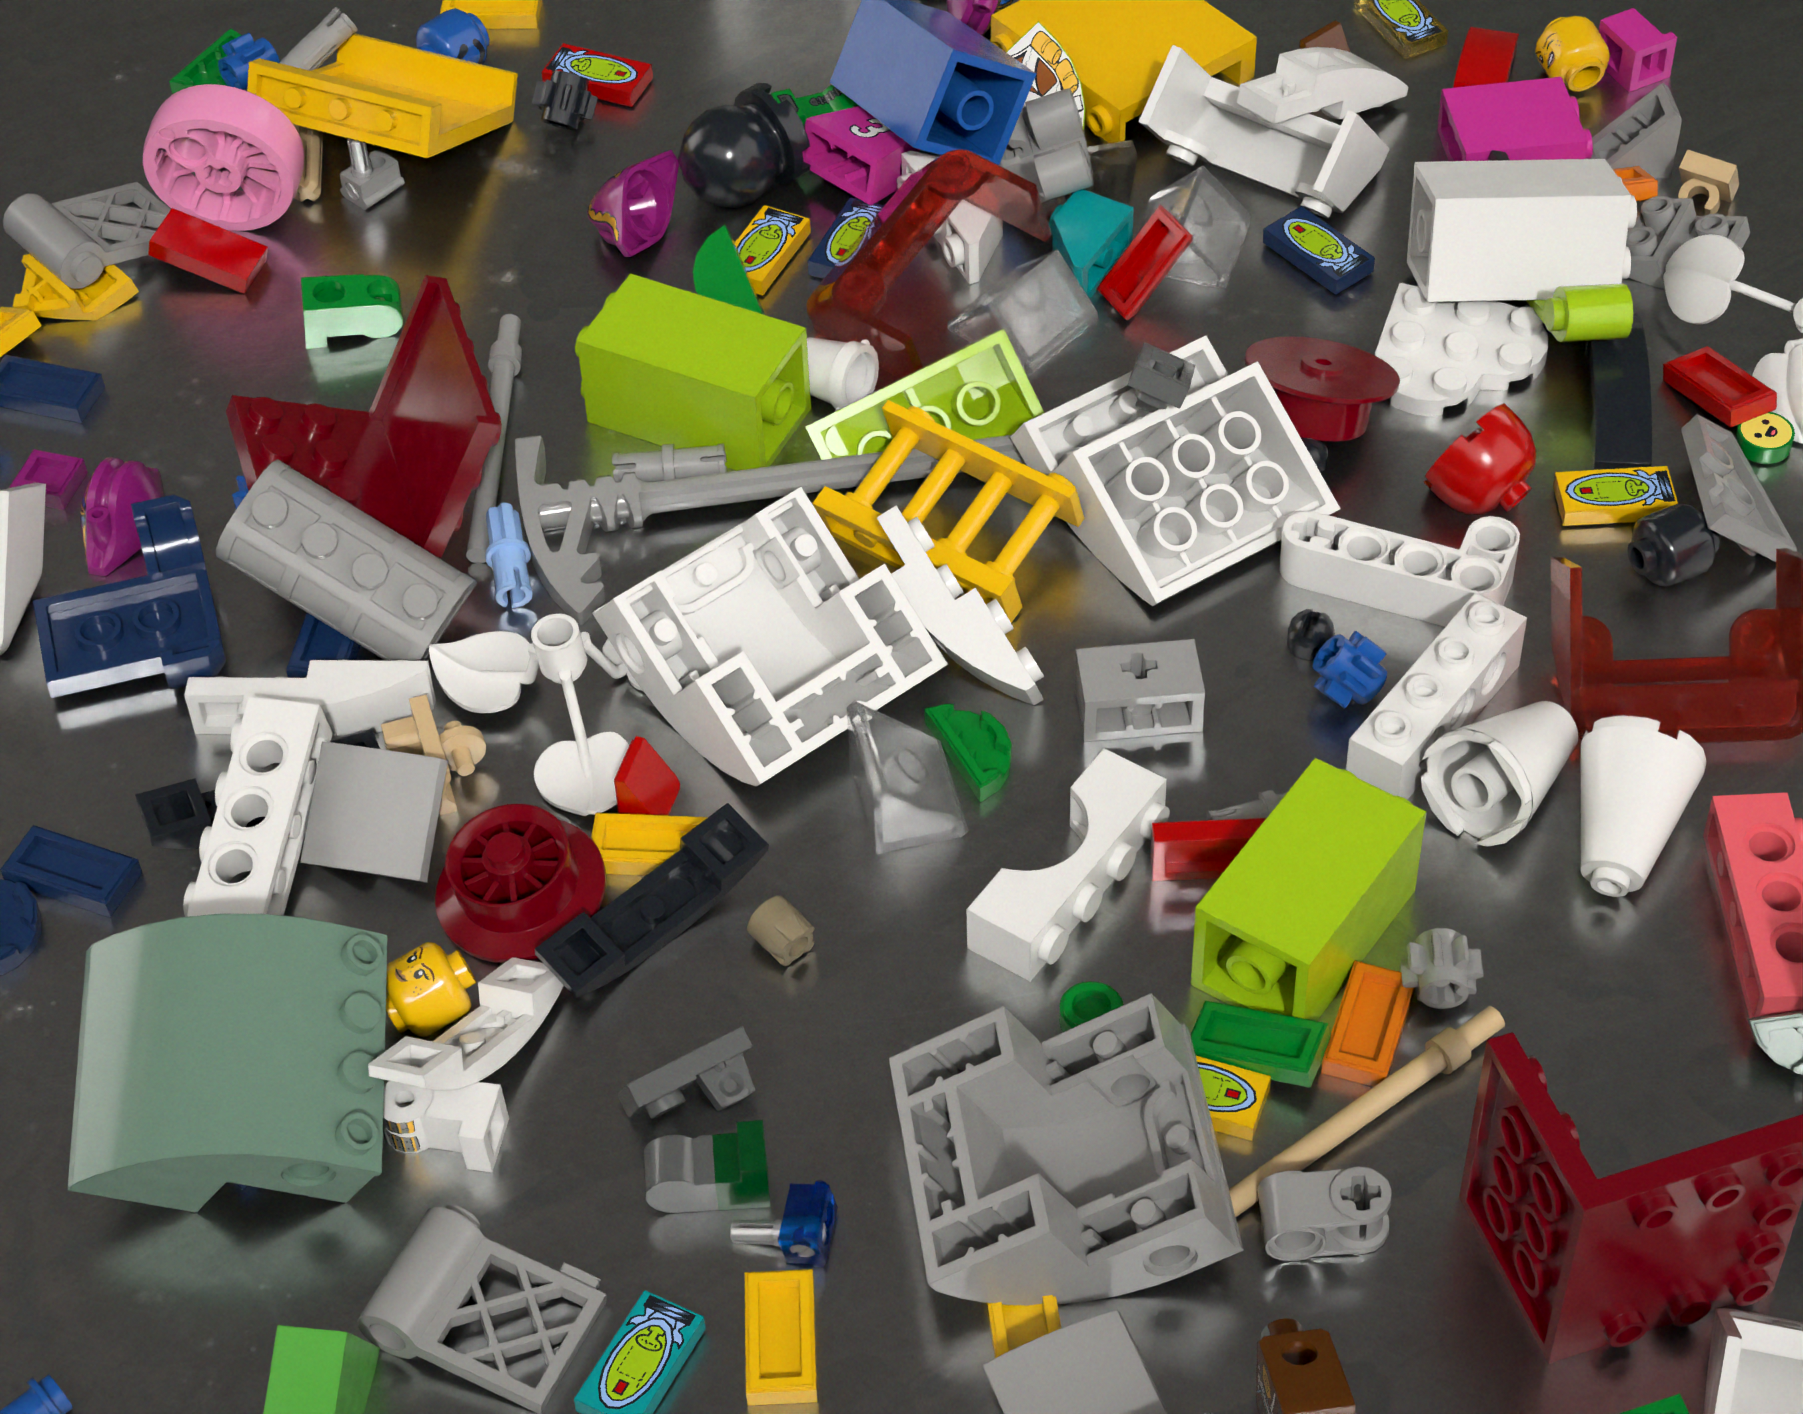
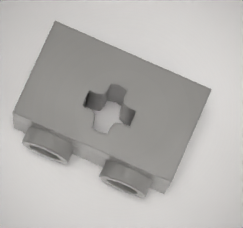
M1194 639L1076 649L1075 691L1084 742L1203 732L1205 689Z

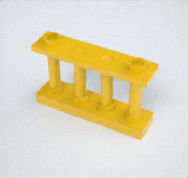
M887 400L882 410L893 437L892 441L854 493L847 492L843 495L825 486L812 503L815 510L833 537L900 569L905 564L877 519L881 513L875 511L872 505L911 451L915 448L939 461L902 511V515L907 522L918 517L922 524L959 471L985 482L986 484L948 537L939 538L938 541L931 538L935 547L928 550L926 554L936 569L947 564L964 594L976 588L985 604L996 599L1012 623L1023 608L1013 574L1054 516L1077 527L1085 519L1076 487L1068 479L1057 473L1045 475L936 423L927 412L918 407L910 406L907 409ZM1006 493L1033 505L994 562L987 561L983 564L967 556L965 551Z

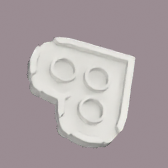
M1399 283L1375 351V356L1387 362L1399 375V389L1391 397V405L1414 415L1440 416L1443 415L1444 407L1457 405L1462 401L1469 405L1480 390L1505 391L1508 390L1509 382L1522 380L1528 376L1532 380L1537 378L1546 363L1548 334L1543 327L1542 320L1532 307L1518 308L1496 301L1427 302L1419 286Z

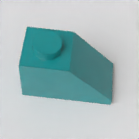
M1084 189L1075 191L1064 205H1058L1053 211L1049 222V233L1053 235L1052 258L1072 304L1079 308H1083L1096 293V288L1133 241L1134 207Z

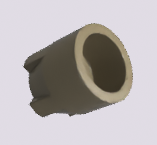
M781 895L771 897L762 903L752 914L747 925L748 933L783 966H789L793 960L799 958L805 952H809L815 944L812 934L815 928Z

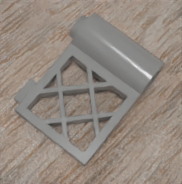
M134 182L54 203H49L45 198L35 193L22 195L15 199L7 208L4 214L3 226L7 235L65 285L77 289L84 288L97 280L105 266L148 255L149 240L156 230L145 229V226L158 228L171 209L141 184ZM134 202L142 209L121 205ZM84 215L98 218V220L80 218L76 216ZM109 220H113V221L131 223V224H135V226L133 227V226H127V225L109 223L108 221H109ZM101 238H107L124 242L109 245Z
M447 1205L445 1208H429L357 1321L359 1330L370 1342L391 1355L407 1359L418 1356L537 1414H542L606 1304L607 1294L598 1290L601 1279L565 1262L559 1271L554 1270L484 1237L479 1230L480 1223L477 1218L462 1207ZM490 1264H493L516 1275L521 1292L485 1301L479 1282ZM530 1282L538 1285L539 1287L532 1288ZM472 1295L475 1304L464 1307ZM563 1297L583 1307L574 1323L546 1330L537 1304ZM527 1307L535 1334L498 1343L490 1317ZM480 1320L489 1347L462 1354L443 1345L442 1342L452 1327ZM562 1343L554 1356L551 1345ZM541 1348L547 1369L536 1388L509 1376L504 1362L505 1358ZM494 1362L496 1369L491 1368L485 1364Z

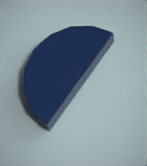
M0 879V976L16 969L34 951L42 933V922L37 901L27 885L22 882L14 883L10 880Z

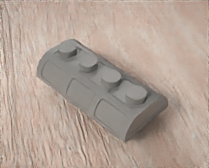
M278 459L273 461L255 481L228 521L216 547L217 558L385 661H426L430 655V644H437L477 585V581L460 572Z

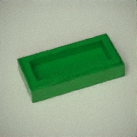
M1206 1000L1190 1034L1196 1056L1271 1076V1080L1310 1088L1331 1038L1329 1025L1325 1022Z

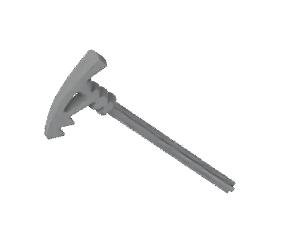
M1012 435L974 440L1022 464H1026L1010 438ZM542 436L516 438L515 459L519 502L526 543L531 551L530 559L542 585L554 602L567 615L574 618L579 625H583L593 615L592 612L606 602L604 584L596 582L602 576L600 556L598 553L585 554L595 524H600L605 532L618 531L620 522L626 520L631 529L643 527L644 520L653 513L781 497L802 487L805 493L822 491L825 486L833 490L857 487L883 452L656 482L641 481L636 477V472H629L623 474L621 482H615L611 475L598 476L593 486H589L583 478L571 480L568 489H562L558 482L544 484L546 454ZM914 448L890 482L928 477L939 460ZM566 528L560 549L552 552L546 543L543 533L549 530Z

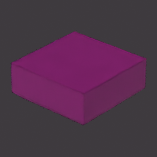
M33 449L11 483L10 488L31 483L46 484L45 507L65 510L88 471L83 458Z

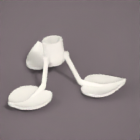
M1713 234L1695 237L1681 245L1667 262L1666 272L1663 275L1668 304L1678 318L1696 325L1707 324L1716 320L1727 309L1732 290L1793 313L1795 325L1803 333V298L1798 303H1793L1735 281L1743 268L1745 257L1742 249L1731 239ZM1803 338L1788 341L1784 347V354L1770 353L1761 358L1752 376L1777 392L1776 410L1771 412L1777 413L1789 420L1795 430L1793 441L1803 444Z
M551 614L541 618L532 628V644L525 637L508 631L486 632L451 643L430 644V660L439 685L454 703L471 712L494 713L513 706L520 697L521 684L533 683L539 666L545 677L555 683L562 684L576 741L554 743L540 755L534 768V780L538 792L552 806L581 816L602 813L617 804L614 778L629 748V744L621 735L615 732H602L589 738L586 737L573 681L581 676L586 667L587 653L612 678L618 679L627 674L630 684L634 688L642 690L608 638L603 645L602 653L591 643L588 632L580 633L578 623L574 618L566 614Z

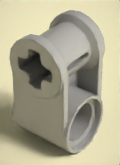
M1356 1166L1348 1169L1314 1172L1283 1171L1267 1176L1259 1183L1257 1191L1265 1249L1267 1254L1275 1259L1299 1261L1316 1256L1363 1255L1376 1251L1383 1246L1388 1238L1389 1218L1387 1212L1391 1206L1392 1190L1388 1180L1380 1172L1369 1167ZM1357 1184L1360 1185V1197L1354 1196V1186ZM1360 1225H1366V1233L1363 1237L1359 1236Z

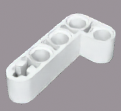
M1303 511L1289 516L1283 524L1279 571L1286 582L1296 587L1446 627L1475 592L1502 606L1504 605L1513 582L1520 533L1513 523L1504 518L1494 516L1482 517L1472 522L1460 549H1455L1330 515Z

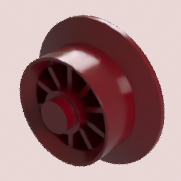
M1293 336L1268 338L1255 342L1248 347L1244 359L1246 367L1258 361L1299 436L1319 441H1347L1362 436L1367 430L1372 403L1392 397L1398 391L1400 378L1395 369L1379 357L1346 344L1324 339Z
M529 804L497 806L470 819L452 839L447 850L445 867L441 872L436 887L435 907L437 917L447 937L458 948L476 958L497 963H505L512 957L525 960L537 959L538 957L535 955V948L582 912H585L590 918L598 912L606 889V869L598 847L580 828L557 819L550 812Z

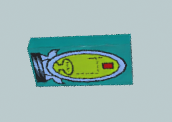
M644 1290L575 1396L576 1412L580 1414H653L706 1330L704 1316Z

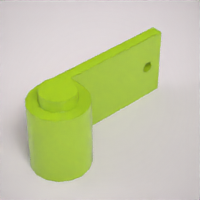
M1624 283L1559 286L1555 289L1553 298H1547V300H1526L1530 307L1534 308L1535 313L1545 324L1547 330L1560 342L1625 339L1631 332L1633 301L1631 292Z

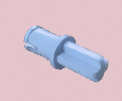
M501 502L498 507H490L486 512L489 546L485 552V559L488 566L493 568L496 589L495 599L497 603L502 607H507V591L510 590L511 607L518 608L529 603L532 599L533 593L527 569L531 551L529 545L523 541L519 513L513 510L510 503Z

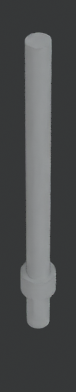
M506 314L500 318L497 341L490 348L488 368L492 372L489 396L495 412H498L501 417L502 427L496 446L490 447L482 466L481 481L475 490L466 552L467 559L473 563L486 562L485 552L489 546L486 512L490 507H496L513 379L521 368L522 349L518 345L521 320L513 314Z

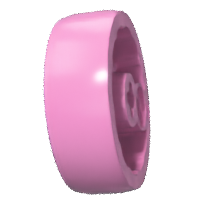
M215 84L196 85L171 95L154 115L144 142L143 168L151 188L171 209H177L228 231H247L265 227L278 220L287 211L296 196L303 174L304 149L301 137L292 122L277 107L265 99L235 87Z

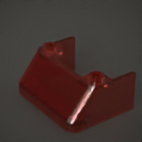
M963 149L946 152L916 170L906 179L810 295L806 308L814 329L820 335L833 341L850 342L853 340L861 343L864 339L868 340L870 346H873L877 352L879 367L898 378H902L922 368L923 364L912 337L874 317L884 305L888 289L962 200L1046 242L1052 233L1036 184L971 151Z
M1789 548L1776 549V607L1750 609L1737 617L1729 632V656L1613 660V639L1609 629L1598 619L1582 615V567L1564 557H1551L1552 653L1564 709L1575 721L1578 729V738L1582 740L1586 730L1588 733L1592 732L1594 722L1597 720L1621 715L1644 717L1659 721L1658 732L1677 740L1679 730L1690 735L1697 743L1788 740L1803 733V554Z

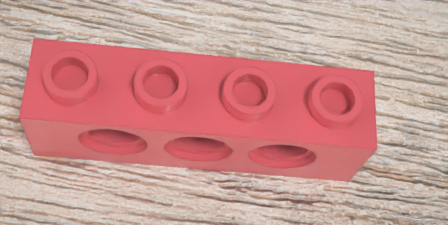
M1787 792L1712 796L1703 837L1749 1018L1803 1010V819L1801 817H1794Z

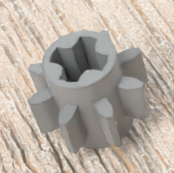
M1434 928L1423 932L1417 937L1415 943L1409 942L1407 944L1408 958L1400 960L1403 987H1416L1417 1000L1433 1008L1446 1009L1462 1004L1466 1001L1469 994L1477 992L1475 979L1484 977L1481 950L1468 949L1467 936L1448 928Z

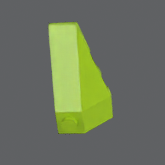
M1001 329L805 426V429L820 460L884 452L893 439L882 410L887 400L907 409L910 406L918 407L927 412L936 423L972 440L1013 435L1023 423L1044 414V411L1005 330Z

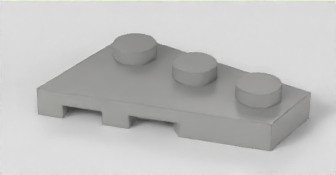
M1696 414L1681 428L1708 528L1735 541L1742 550L1751 556L1759 553L1782 564L1798 549L1733 433Z

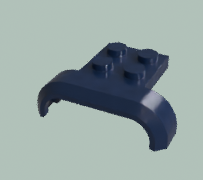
M169 495L131 504L148 575L33 600L46 684L51 698L160 673H165L170 690L185 687L188 677H217L226 663L201 542L189 500L176 495Z

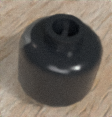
M1679 503L1637 520L1632 529L1631 542L1628 545V557L1637 573L1645 575L1652 583L1661 587H1667L1703 574L1710 569L1715 559V553L1719 549V533L1708 528L1703 511H1698L1695 507L1686 503Z

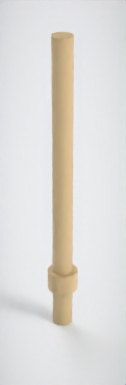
M1488 1006L1457 1029L1445 1028L1425 1043L1426 1051L1229 1188L1235 1217L1259 1201L1257 1188L1259 1183L1267 1176L1283 1171H1302L1439 1073L1451 1074L1471 1059V1051L1505 1027V1021L1496 1008Z

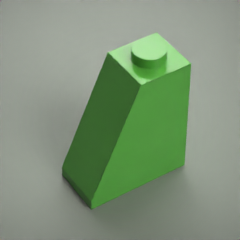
M277 1325L263 1414H364L378 1362L380 1347L348 1332Z

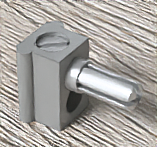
M347 138L351 166L340 173L342 184L340 192L346 199L365 210L404 185L405 181L400 175L399 164L396 159L378 148L368 154L365 142Z

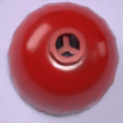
M1504 403L1496 406L1476 421L1480 428L1474 430L1466 438L1460 435L1435 461L1425 475L1427 480L1423 481L1424 484L1442 502L1455 511L1467 515H1483L1501 505L1508 512L1519 504L1532 489L1525 482L1536 464V448L1532 435L1522 420Z

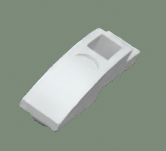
M1313 47L1279 54L1276 73L1240 84L1237 103L1255 113L1260 121L1268 124H1282L1288 119L1309 112H1317L1320 109L1328 117L1344 119L1347 111L1359 113L1373 107H1381L1385 103L1405 97L1409 87L1397 77L1348 51L1336 48Z
M897 505L878 516L879 523L905 564L891 574L934 643L965 670L1004 694L1033 706L1044 700L1035 684L1044 675L1026 646L1015 652L1005 634L1013 630L1014 627L998 601L994 599L985 604L976 588L964 594L947 564L938 569L934 567L926 552L935 547L918 517L907 522Z
M310 660L307 678L188 677L184 694L195 734H231L235 720L243 718L248 697L250 696L320 704L332 731L331 741L373 730V733L376 734L382 732L381 724L412 716L409 698L427 695L431 710L435 708L436 702L428 661Z

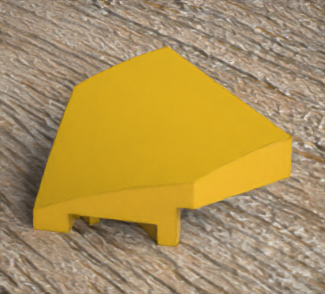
M26 254L22 258V263L26 268L22 291L19 294H15L13 308L33 310L36 317L96 321L127 302L139 291L132 279L114 264L105 266L98 279L84 288L73 289L65 285L32 255Z

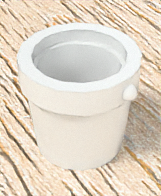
M812 337L807 338L811 396L830 403L835 408V411L874 392L878 378L879 361L877 352L873 346H870L868 340L864 339L860 343L853 340L850 342H840Z

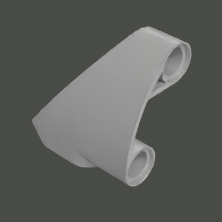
M1067 88L1025 102L1026 107L1022 108L998 169L995 170L981 166L1002 195L1026 202H1044L1093 186L1094 180L1090 155L1071 89Z

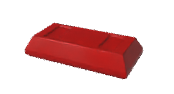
M1160 204L1096 289L1126 320L1131 319L1140 311L1191 244L1193 235Z

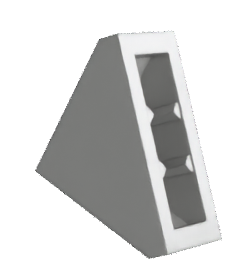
M1662 82L1592 137L1593 152L1591 159H1605L1612 169L1640 166L1655 179L1671 177L1682 118L1669 87Z

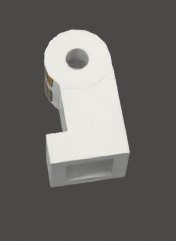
M388 1081L384 1085L383 1130L388 1144L395 1150L403 1153H418L432 1148L460 1152L463 1154L467 1169L493 1172L509 1121L501 1084L477 1082L467 1087L450 1091H436Z

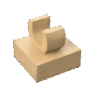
M1687 149L1679 167L1682 186L1679 190L1678 198H1692L1696 194L1707 195L1709 199L1705 204V215L1717 213L1720 207V200L1732 203L1739 187L1737 165Z

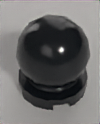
M756 83L741 91L735 98L734 105H723L704 111L685 131L678 160L684 182L699 199L716 206L736 209L753 204L773 186L774 182L787 185L804 176L810 170L811 165L804 162L802 154L803 150L810 147L803 123L787 99L778 103L768 94L772 87L768 83Z

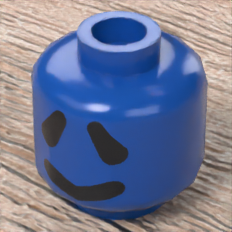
M455 8L446 10L422 24L416 33L417 49L483 64L487 57L489 36L484 24L477 16Z

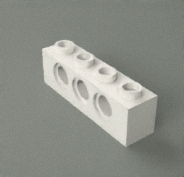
M1475 592L1349 738L1346 770L1357 778L1387 793L1408 800L1421 784V776L1427 772L1428 757L1423 759L1426 749L1443 734L1470 725L1519 667L1527 617Z
M248 697L243 718H237L232 727L230 745L233 754L228 771L222 772L216 783L215 802L217 810L212 827L207 826L201 836L199 854L202 863L197 881L190 882L185 892L183 904L185 917L211 914H271L284 916L306 834L322 741L330 742L332 737V731L320 704ZM280 763L275 769L269 772H261L266 766L270 764ZM257 817H265L258 825L245 827L251 820ZM250 871V874L244 880L237 883H229L237 874Z

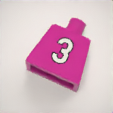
M860 106L806 119L805 131L810 147L803 150L802 154L804 162L811 165L810 171L869 205L877 203L898 189L897 178L902 176L901 153L908 151L920 152V149L913 148Z

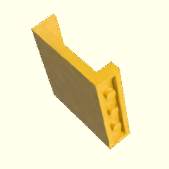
M1019 0L991 15L990 42L1005 52L1038 21L1057 39L1071 58L1082 84L1086 110L1084 125L1096 136L1103 138L1119 151L1125 148L1126 122L1142 114L1172 45L1182 48L1210 76L1222 72L1240 85L1254 78L1257 37L1204 0Z
M355 33L337 48L336 62L311 71L261 58L250 61L247 91L273 104L287 116L292 124L429 158L512 123L514 119L518 73Z

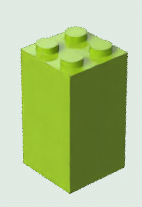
M631 273L616 292L609 294L603 309L589 326H584L581 329L576 340L575 353L579 357L582 377L581 395L585 400L587 422L659 446L674 444L675 449L716 446L724 443L727 458L725 466L736 471L770 467L811 410L806 327Z
M1314 758L1195 908L1191 986L1228 1005L1318 1021L1348 981L1354 961L1362 962L1415 892L1427 811L1414 806L1403 797L1387 793L1357 778L1345 769H1338L1322 760Z

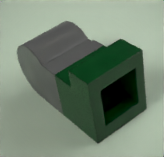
M763 1120L736 1122V1133L698 1136V1138H690L683 1135H667L650 1141L645 1146L643 1153L645 1199L648 1205L655 1210L666 1213L771 1207Z

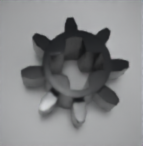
M558 70L552 72L551 80H546L545 82L537 80L532 104L539 106V109L543 110L540 120L546 124L567 130H577L579 120H593L598 97L591 95V92L587 91L589 80L576 74Z

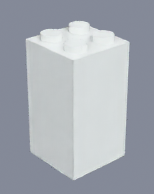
M1605 159L1415 162L1407 264L1427 302L1547 300V298H1553L1555 289L1559 286L1620 284L1622 279H1628L1631 271V254L1626 246L1628 228H1633L1636 223V199L1634 195L1629 193L1621 177L1616 175Z

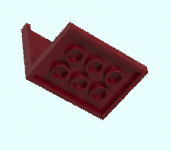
M425 275L369 412L327 407L317 403L302 404L278 401L267 397L253 398L237 395L231 396L226 409V415L248 491L262 472L273 461L278 459L439 559L442 558L452 533L457 532L461 527L463 508L471 490L477 489L480 484L483 463L490 447H494L498 443L502 427L501 417L498 412H495L488 393L487 379L481 374L475 358L473 341L467 336L461 320L460 306L454 301L448 281L443 277Z
M1513 1032L1487 1040L1459 1198L1548 1364L1611 1344L1613 1347L1627 1346L1639 1340L1648 1331L1672 1323L1680 1327L1687 1326L1699 1321L1709 1311L1733 1303H1737L1739 1306L1757 1303L1774 1290L1803 1200V1114L1597 1179L1580 1149L1579 1135L1572 1118L1567 1112L1558 1111L1547 1092L1546 1076L1537 1058L1532 1055L1527 1057Z

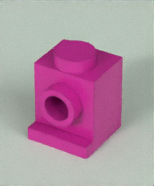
M1634 8L1600 20L1599 33L1607 44L1610 53V59L1605 71L1628 92H1632L1670 77L1677 36L1674 33L1662 34Z

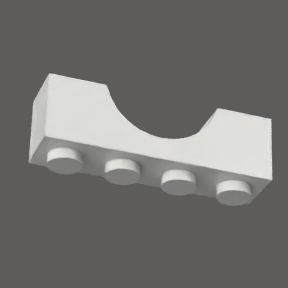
M1103 748L1070 788V827L1081 839L1082 845L1068 859L1045 869L1021 871L1001 868L966 909L967 948L1030 982L1046 962L1049 964L1055 963L1063 953L1069 934L1080 921L1088 922L1094 916L1102 901L1103 893L1114 879L1121 881L1127 876L1134 864L1137 851L1147 839L1151 840L1152 823L1168 821L1170 810L1165 806L1167 779Z

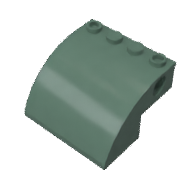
M211 914L180 917L145 924L111 935L92 944L86 951L67 1191L196 1213L226 1182L347 1203L374 1176L378 1177L382 1173L384 1080L370 1077L368 1064L385 1052L387 935L302 917L271 914Z

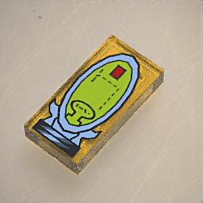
M1354 0L1353 6L1404 59L1447 45L1448 30L1419 0Z

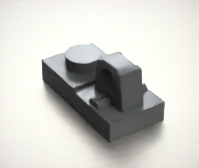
M1144 342L1127 384L1137 389L1135 393L1137 397L1135 406L1150 413L1158 409H1166L1168 404L1180 409L1190 389L1196 365Z
M743 1026L626 1084L617 1096L628 1117L646 1109L650 1118L654 1119L686 1102L682 1091L696 1081L717 1111L723 1110L740 1102L755 1091L743 1056L753 1045Z

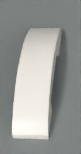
M512 957L478 982L480 1002L478 1008L434 1041L405 1036L368 1064L369 1076L436 1091H450L475 1084L501 1068L529 1041L550 1012L564 985L544 963Z

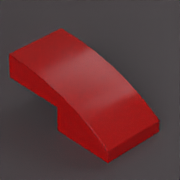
M1470 27L1461 52L1453 88L1509 82L1510 69L1516 55L1519 34Z

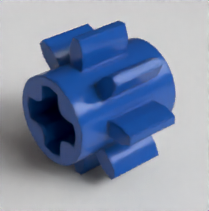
M248 32L222 45V49L227 56L218 61V68L227 86L247 91L250 61L261 58L279 63L280 59L268 40L259 38L254 41Z
M1354 631L1349 640L1341 634L1335 635L1323 644L1314 658L1313 669L1321 675L1315 682L1314 687L1342 708H1346L1351 699L1359 705L1366 704L1380 692L1386 682L1387 670L1379 664L1386 656V652L1357 631Z

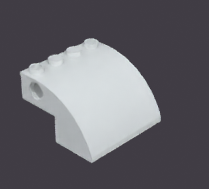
M802 487L794 490L754 514L748 520L664 570H660L592 612L638 685L679 735L720 770L741 782L753 786L760 785L948 665L887 566L883 564L859 579Z

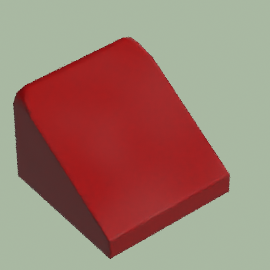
M636 736L631 741L614 778L618 813L669 816L680 790V781L644 737Z

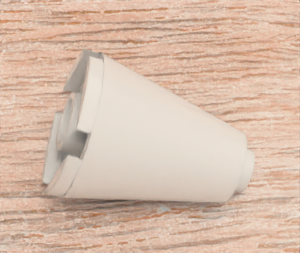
M1539 701L1443 734L1426 749L1423 759L1427 757L1428 759L1427 772L1421 776V785L1432 812L1448 830L1457 836L1465 830L1470 835L1479 838L1480 840L1475 844L1488 847L1507 843L1527 826L1575 749L1578 742V729L1575 721L1560 705L1550 701Z
M1625 715L1601 718L1594 722L1592 732L1588 733L1587 730L1585 731L1581 742V874L1590 882L1591 887L1595 891L1603 895L1621 897L1625 896L1628 892L1639 890L1643 886L1704 775L1707 763L1704 749L1690 735L1679 730L1677 740L1658 732L1660 722L1653 719Z

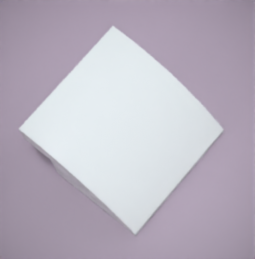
M1207 336L1170 352V354L1196 365L1190 389L1180 409L1168 404L1166 409H1158L1150 413L1135 406L1137 402V397L1135 396L1137 389L1127 385L1132 373L1131 371L1023 423L1010 437L1027 466L1045 475L1057 473L1068 479L1076 487L1085 519L1079 527L1068 522L1067 524L1105 567L1152 606L1281 541L1283 524L1289 516L1303 511L1332 515L1341 509L1258 361L1228 375Z

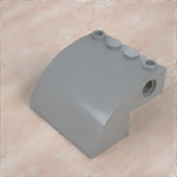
M1152 993L1043 1042H1040L1003 1006L889 1058L927 1282L935 1291L961 1299L985 1303L1002 1302V1305L1029 1306L1042 1304V1296L1049 1295L1056 1296L1057 1305L1081 1303L1116 1297L1157 1286L1244 1251L1189 1028L1185 1024L1181 1025Z

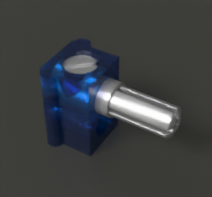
M821 1180L815 1181L814 1184L790 1183L783 1219H776V1221L734 1220L730 1228L732 1242L734 1244L779 1246L787 1263L812 1264L817 1268L824 1267L827 1262L838 1209L830 1185Z

